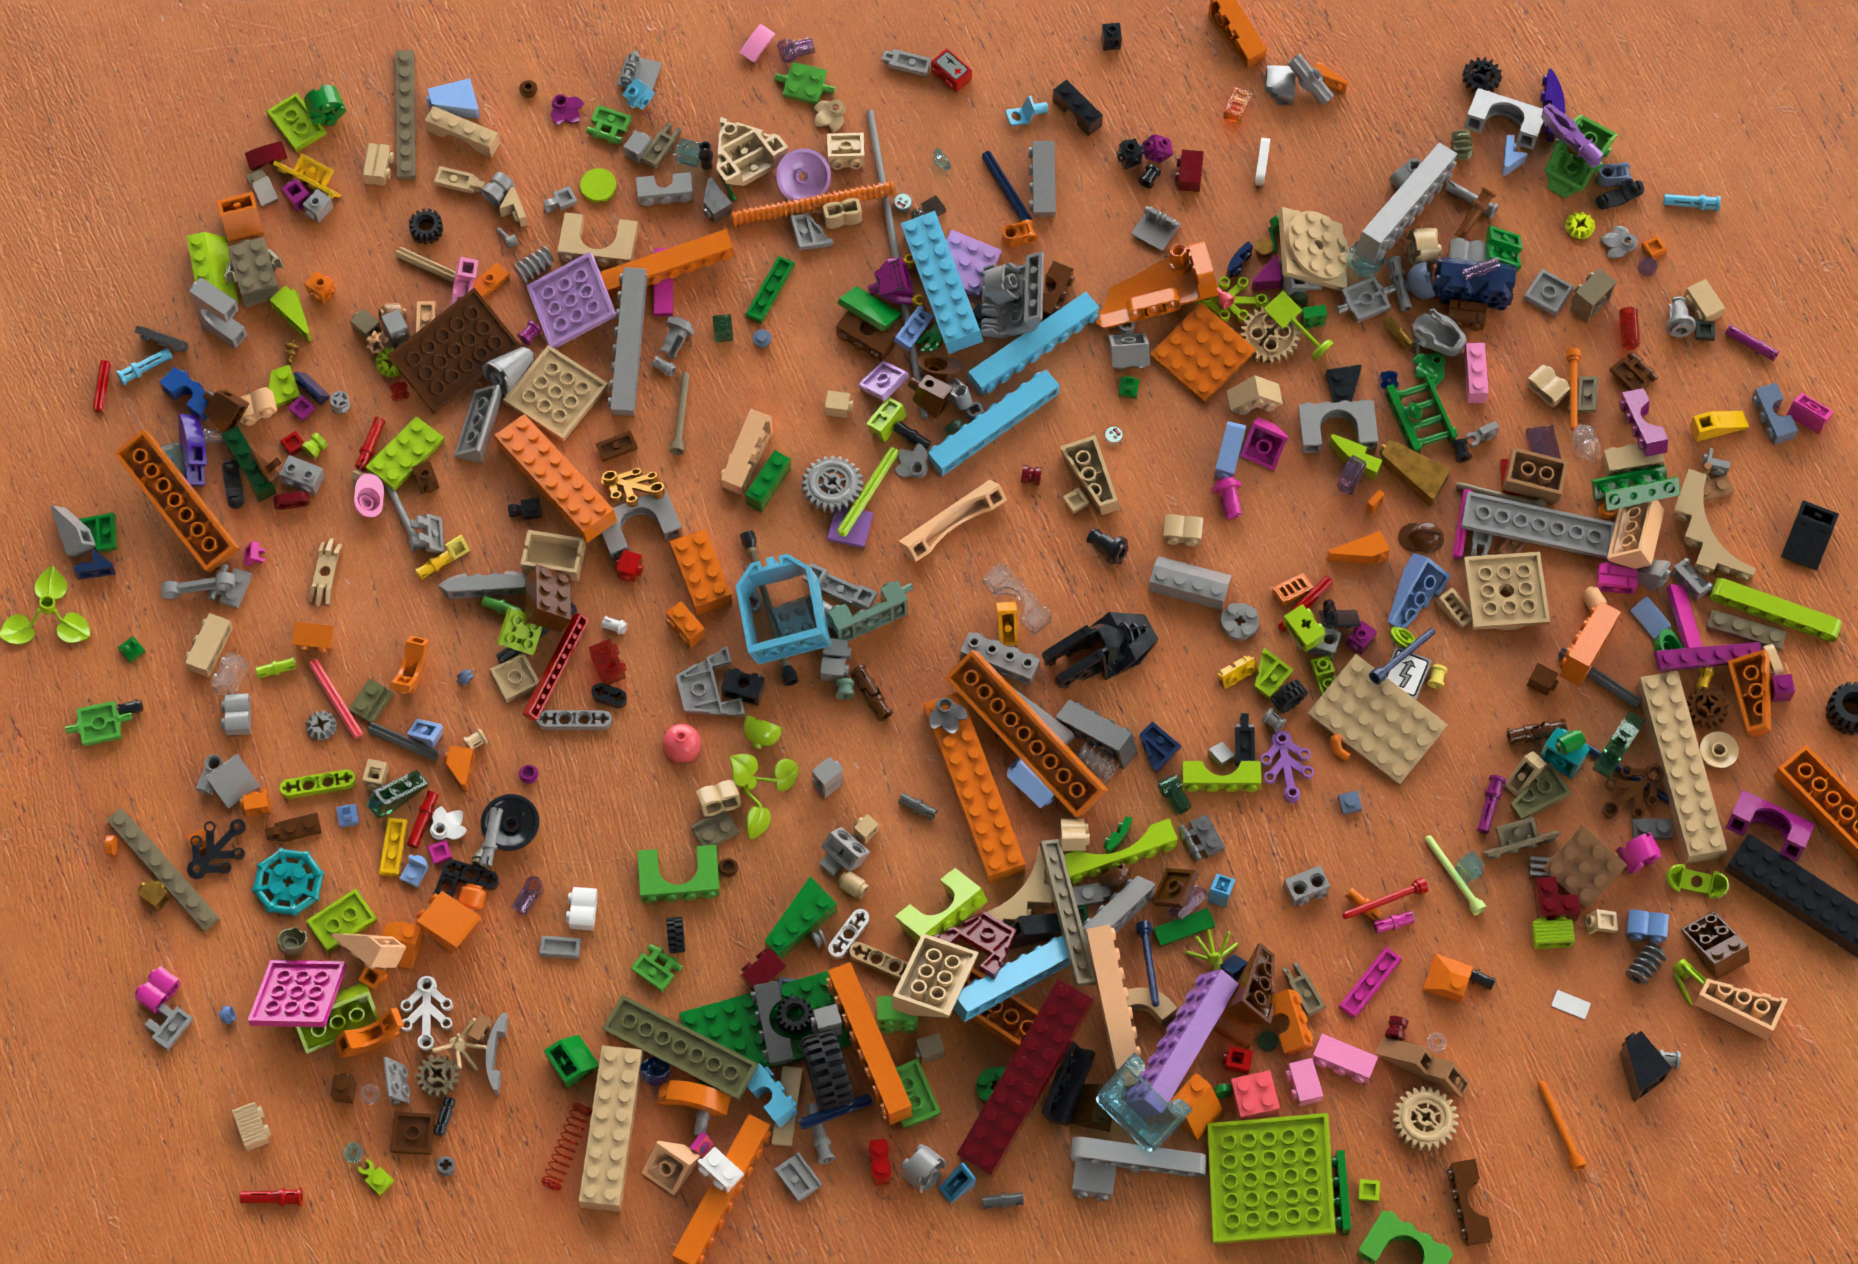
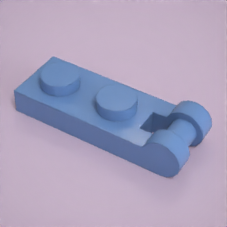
M920 305L893 340L907 351L910 350L934 317L933 314H928L924 311V308Z

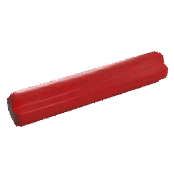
M107 360L100 361L93 402L94 412L101 413L104 411L111 367L110 362Z

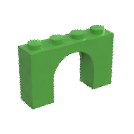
M716 845L697 846V872L689 882L681 885L668 883L661 877L657 849L638 851L641 902L655 903L657 900L673 902L676 899L683 898L685 900H695L696 897L712 899L720 896Z
M1383 1210L1356 1255L1370 1264H1375L1385 1247L1397 1240H1405L1414 1244L1421 1253L1422 1264H1448L1454 1253L1451 1252L1447 1245L1438 1244L1433 1241V1237L1429 1234L1420 1233L1415 1230L1416 1227L1411 1223H1404L1399 1220L1395 1213Z

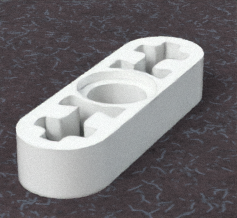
M1261 137L1254 184L1256 186H1264L1270 146L1269 138Z
M857 909L852 913L829 944L828 951L831 958L839 960L847 954L850 946L856 942L869 924V914L867 911ZM863 915L864 922L860 921L856 928L854 925L857 923V916L861 917ZM846 930H852L855 935L851 939H846L843 933ZM841 941H842V942H843V944H842V946H841V951H842V952H841V953H840V952L834 953V948H833V947L838 948L839 945L841 944Z

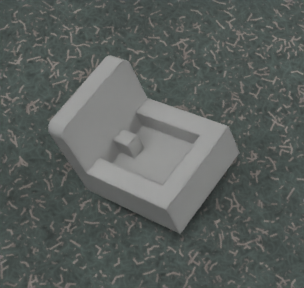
M1709 448L1708 453L1703 455L1702 464L1704 465L1706 462L1711 463L1712 467L1709 473H1712L1714 476L1727 475L1730 462L1712 458L1713 448Z

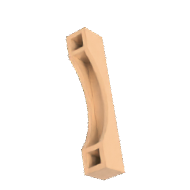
M988 480L901 539L899 543L906 557L917 562L929 554L935 545L955 527L975 516L995 509L1007 501V498L999 484Z

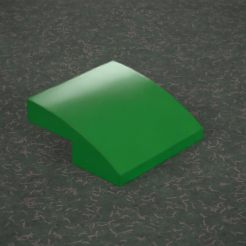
M1489 225L1486 233V261L1516 265V271L1518 272L1521 268L1519 253L1523 249L1521 236Z

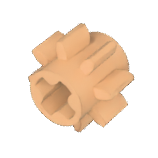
M373 331L372 336L368 335L366 339L369 342L366 348H370L372 354L379 353L389 347L387 344L389 337H386L383 331L381 333Z

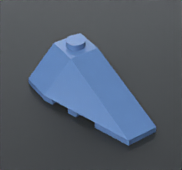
M1413 553L1403 570L1388 623L1394 627L1405 629L1417 617V613L1423 607L1426 608L1430 604L1429 601L1443 591L1451 575L1428 557Z

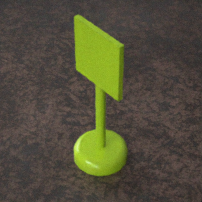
M1284 291L1264 308L1265 312L1282 329L1292 322L1317 347L1311 356L1314 361L1319 359L1334 344L1328 339L1320 345L1295 319L1303 310Z

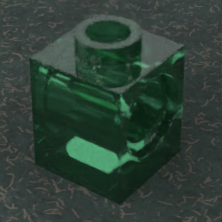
M731 314L712 316L715 343L734 341Z

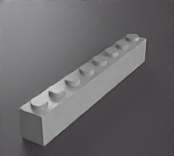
M624 267L623 273H620L619 284L622 285V291H618L620 309L616 311V320H619V324L615 326L614 332L617 344L613 345V355L616 356L615 362L611 364V373H614V378L610 380L612 398H608V409H611L612 415L635 416L648 276L645 268Z

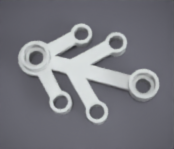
M431 976L420 978L417 982V990L408 999L401 1002L402 1011L409 1013L413 1010V1004L423 996V1003L407 1019L402 1020L403 1024L410 1023V1026L408 1028H401L404 1032L411 1031L413 1024L422 1016V1035L418 1038V1045L423 1051H430L434 1047V1039L431 1036V1015L440 1022L443 1030L448 1031L453 1027L451 1018L445 1017L431 1004L432 996L441 1003L442 1010L450 1011L453 1008L452 1000L443 996L436 989L437 983ZM425 984L431 985L429 989H424L423 987ZM445 1002L450 1003L449 1007H444L443 1005ZM405 1004H410L408 1009L403 1008ZM449 1021L450 1025L446 1027L443 1026V1023ZM429 1041L430 1045L423 1046V1043Z

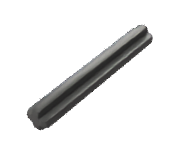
M371 722L368 726L370 734L427 759L436 761L439 756L438 750L374 722Z

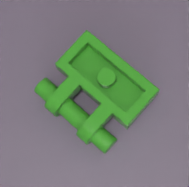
M597 105L591 118V123L596 126L595 128L588 126L586 133L597 139H605L612 144H621L623 138L617 136L618 132L626 133L632 117ZM604 127L610 129L611 131L610 133H607L602 131V128Z
M650 944L647 950L652 954L648 957L642 953L632 965L631 971L663 993L675 978L670 970L674 969L680 972L683 966L678 963L675 957H670L664 953L662 948ZM660 959L666 964L663 967L655 961Z

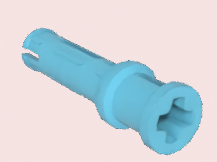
M1664 194L1663 205L1695 207L1700 211L1708 209L1719 212L1721 196L1706 197L1702 194L1699 197Z
M165 348L137 364L134 362L121 371L117 370L116 374L122 385L125 386L128 381L140 378L142 373L173 357L169 349Z

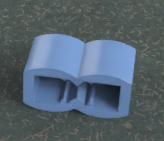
M1629 910L1626 937H1630L1633 941L1647 939L1656 944L1665 942L1668 933L1669 915L1642 910Z

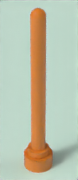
M1569 348L1566 350V359L1570 363V430L1576 431L1577 363L1581 359V350Z
M1539 1081L1538 1087L1570 1155V1168L1572 1171H1578L1586 1167L1587 1163L1584 1157L1577 1153L1545 1081Z

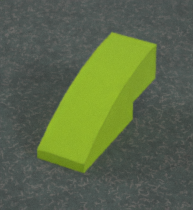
M1332 434L1329 445L1333 451L1351 468L1370 479L1376 480L1382 460L1366 454V446Z

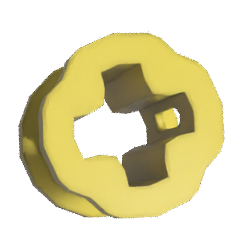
M1439 664L1431 665L1430 670L1432 672L1427 685L1434 689L1444 688V675L1448 669Z

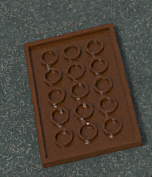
M473 288L389 353L387 357L432 413L436 414L484 376L482 366L486 362L521 347V345L478 291Z

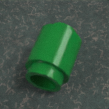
M1579 729L1576 731L1572 730L1558 737L1555 747L1560 754L1563 753L1566 756L1582 748L1583 744L1586 743V739Z

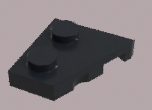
M1361 364L1326 370L1332 403L1344 400L1352 402L1362 369Z

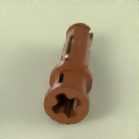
M1484 187L1481 188L1482 191L1478 198L1472 202L1473 207L1456 233H1454L1456 237L1465 239L1481 213L1487 211V206L1492 198L1496 197L1494 193Z

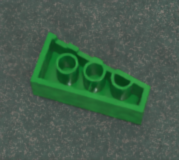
M811 876L765 939V948L767 950L772 949L780 959H783L806 939L812 931L814 932L837 912V903Z

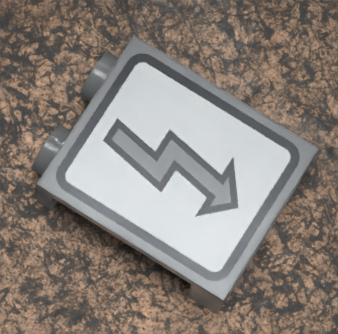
M1396 646L1391 660L1404 649ZM1411 653L1389 671L1386 677L1417 700L1432 660Z

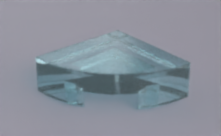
M939 148L933 151V161L947 172L951 168L949 160Z

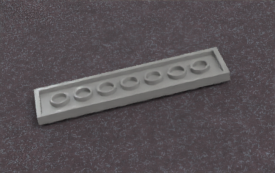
M1469 491L1466 494L1461 524L1462 529L1607 559L1615 527L1614 522Z

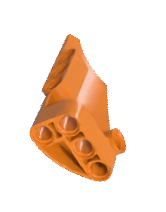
M1205 241L1188 245V248L1183 244H1175L1170 249L1171 255L1112 286L1095 325L1107 329L1174 312L1180 309L1181 305L1219 296Z

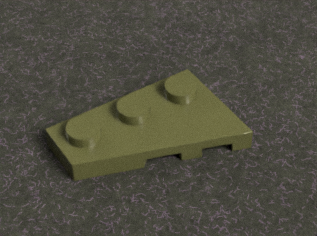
M1550 762L1544 771L1514 799L1510 807L1518 819L1522 820L1570 797L1571 791Z

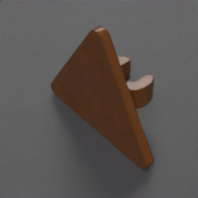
M253 449L250 451L269 483L279 476V472L275 468L282 464L278 457L268 463Z

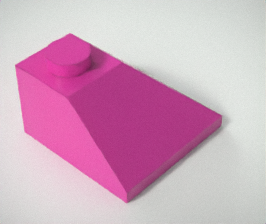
M1258 417L1252 424L1240 456L1275 471L1288 436L1276 424Z

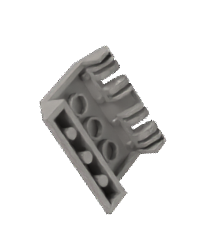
M1042 251L1026 255V264L1017 266L1020 270V273H1018L1020 279L1023 278L1025 283L1024 294L1018 299L998 305L990 297L985 296L982 288V315L996 319L984 318L981 320V335L1004 339L1037 329L1042 320L1044 253ZM995 264L983 267V282L985 278V271L997 267Z

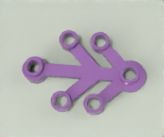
M1277 731L1272 736V747L1267 753L1262 754L1260 758L1261 765H1271L1272 758L1278 751H1280L1281 757L1274 767L1264 774V782L1266 784H1273L1276 776L1283 768L1287 786L1284 792V799L1288 803H1296L1299 800L1300 791L1294 785L1291 767L1301 773L1305 779L1313 777L1314 769L1311 766H1304L1290 757L1288 750L1297 754L1301 761H1307L1310 758V751L1307 748L1301 749L1291 742V736L1288 732ZM1283 737L1285 741L1281 742L1278 738ZM1305 752L1308 754V756L1303 757L1301 753ZM1266 757V758H1268L1270 761H1269V762H1264V761H1263V758ZM1309 770L1311 774L1306 775L1304 771ZM1270 775L1273 777V779L1268 780L1266 777ZM1294 791L1296 795L1292 796L1289 792Z

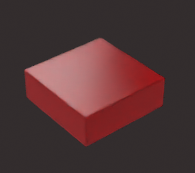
M297 431L280 440L290 456L303 450L301 445L304 441Z

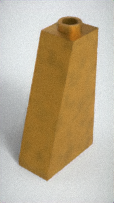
M1390 439L1387 445L1383 444L1379 451L1382 464L1421 500L1432 507L1446 483L1451 469Z

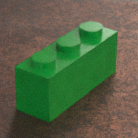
M776 450L773 451L745 493L747 505L763 512L790 471L791 458Z

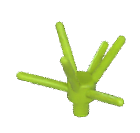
M1208 929L1207 935L1211 953L1198 936L1195 939L1207 956L1191 951H1186L1185 953L1209 961L1213 971L1221 970L1222 958L1236 948L1238 943H1234L1224 951L1231 934L1230 931H1227L1220 951L1215 952L1211 930Z

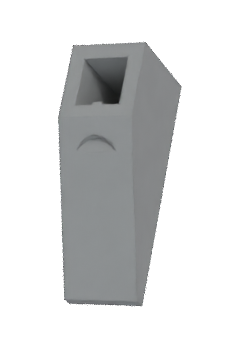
M50 506L67 555L82 557L96 546L90 529L67 508Z

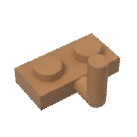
M1709 462L1704 464L1701 473L1707 475L1704 485L1703 503L1731 495L1734 492L1727 475L1711 479L1709 472L1712 465Z

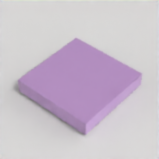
M883 360L858 386L861 390L885 401L910 376L908 372Z

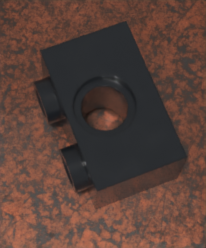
M728 668L721 687V694L723 697L731 699L741 698L742 702L759 706L765 688V678L756 673L748 674L737 668ZM742 683L748 684L745 688H741L739 685Z

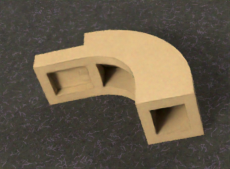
M1149 988L1128 989L1129 999H1126L1127 1006L1131 1007L1132 1010H1144L1150 1013L1160 1025H1163L1176 1015L1177 1007L1161 992H1158L1160 1004L1154 1007L1151 1003Z

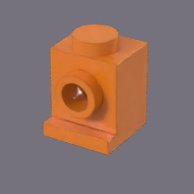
M266 788L262 789V793L256 791L249 792L248 795H243V798L240 799L241 810H244L247 816L270 813L269 794Z

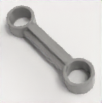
M222 572L216 574L214 578L182 583L166 581L161 583V597L176 599L180 597V594L211 589L232 590L235 588V575Z

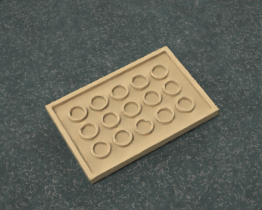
M1355 654L1310 709L1308 715L1332 734H1341L1343 737L1342 741L1400 786L1448 724L1387 677L1380 685L1374 684L1369 678V673L1375 668Z

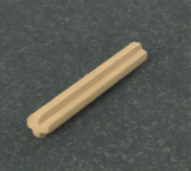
M403 247L397 249L396 256L454 283L455 271Z

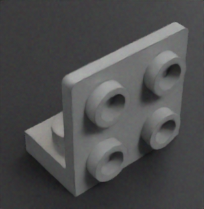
M811 594L780 604L772 609L782 637L817 628L810 610V604L812 603Z

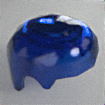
M655 1057L646 1059L640 1068L642 1079L647 1084L653 1086L664 1084L671 1072L669 1064Z

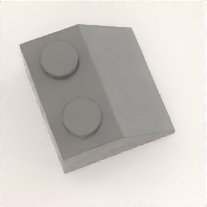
M1146 333L1108 335L1113 368L1126 369L1130 366L1144 368L1145 365H1150L1149 342Z

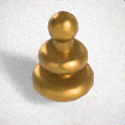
M291 339V343H285L284 345L286 349H289L285 351V354L288 356L286 359L287 364L293 363L292 358L297 355L294 350L300 349L299 345L294 344L295 340Z

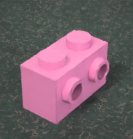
M1313 1059L1289 1063L1285 1074L1288 1083L1291 1082L1293 1087L1291 1090L1293 1101H1297L1298 1107L1321 1102L1323 1093Z

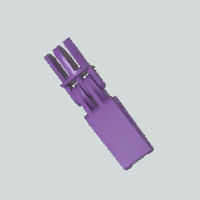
M1546 105L1543 108L1541 118L1562 143L1566 142L1573 150L1577 151V158L1581 157L1591 167H1597L1601 162L1603 153L1592 143L1593 138L1588 141L1572 119L1553 105Z

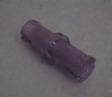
M1498 257L1485 262L1480 261L1477 262V265L1462 269V274L1465 280L1479 275L1484 276L1487 272L1500 269L1501 263Z

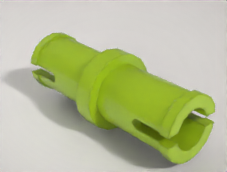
M294 657L279 662L275 660L271 664L256 667L258 678L261 679L274 674L278 676L282 672L297 669Z

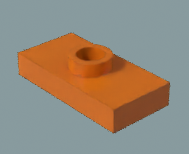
M495 263L474 281L472 289L475 288L482 298L485 299L506 281L510 274L499 263Z

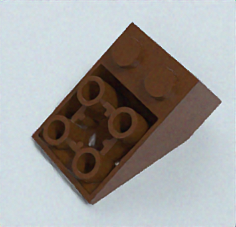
M1715 911L1681 928V931L1705 968L1716 979L1750 962L1748 945Z

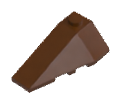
M1261 943L1257 944L1237 981L1239 985L1227 1003L1226 1010L1239 1021L1268 1026L1271 1024L1275 1011V1003H1272V994L1275 993V987L1272 986V976L1275 975L1274 954Z

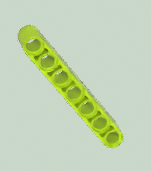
M1717 578L1710 594V598L1715 602L1829 642L1837 640L1842 626V621L1838 618L1724 578Z

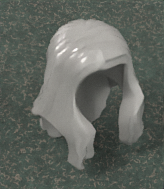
M1430 309L1431 315L1424 313L1416 318L1415 323L1412 324L1413 332L1418 337L1423 348L1432 349L1448 357H1455L1466 346L1465 334L1448 316L1438 313L1435 309Z

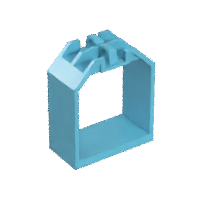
M789 554L778 556L779 563H777L773 556L766 558L767 566L764 567L761 566L760 561L750 563L736 584L748 654L758 665L831 646L819 579L808 565ZM800 575L807 576L817 628L758 643L750 604V597L756 588Z

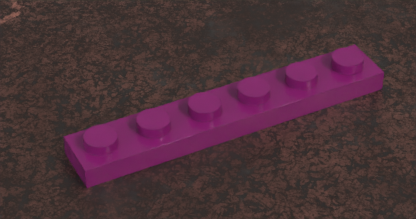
M1760 642L1661 650L1656 651L1653 655L1657 670L1660 672L1727 666L1729 660L1760 651L1762 647Z

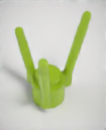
M1682 959L1673 966L1672 969L1676 972L1673 974V977L1677 980L1689 1005L1692 1006L1693 1003L1681 978L1683 977L1685 980L1692 976L1701 985H1704L1707 978L1685 959Z

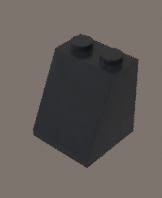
M1642 1031L1637 1034L1633 1032L1624 1039L1625 1042L1621 1045L1623 1048L1619 1053L1634 1102L1666 1080L1672 1070L1669 1063Z

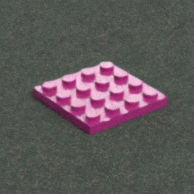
M270 960L248 1018L249 1025L325 1027L347 968L345 961Z

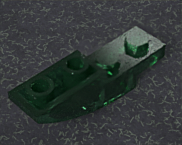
M1629 711L1609 740L1592 770L1609 779L1646 720Z

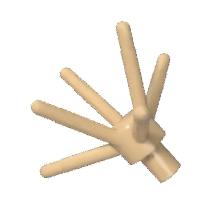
M476 1018L471 1020L461 1036L458 1033L456 1037L449 1040L448 1045L433 1048L432 1052L453 1049L456 1054L458 1069L462 1068L461 1052L472 1068L478 1071L477 1066L465 1049L466 1047L487 1049V1046L466 1043L463 1040L475 1023Z

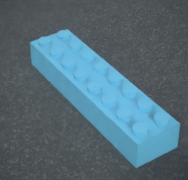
M933 211L900 223L948 354L984 342L936 212Z

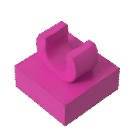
M251 541L245 547L243 565L251 566L255 562L261 564L265 561L264 558H260L258 553L264 554L266 552L264 548H259V542Z

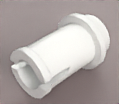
M605 616L602 621V628L615 631L620 635L625 634L627 623L624 620L618 621Z

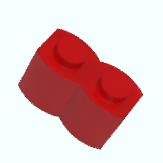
M885 1138L870 1140L869 1159L871 1162L872 1181L875 1186L890 1184L891 1165L889 1162L888 1143Z

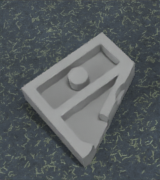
M809 213L792 215L790 217L798 251L833 246L832 238L829 239L823 233L822 227L815 223Z

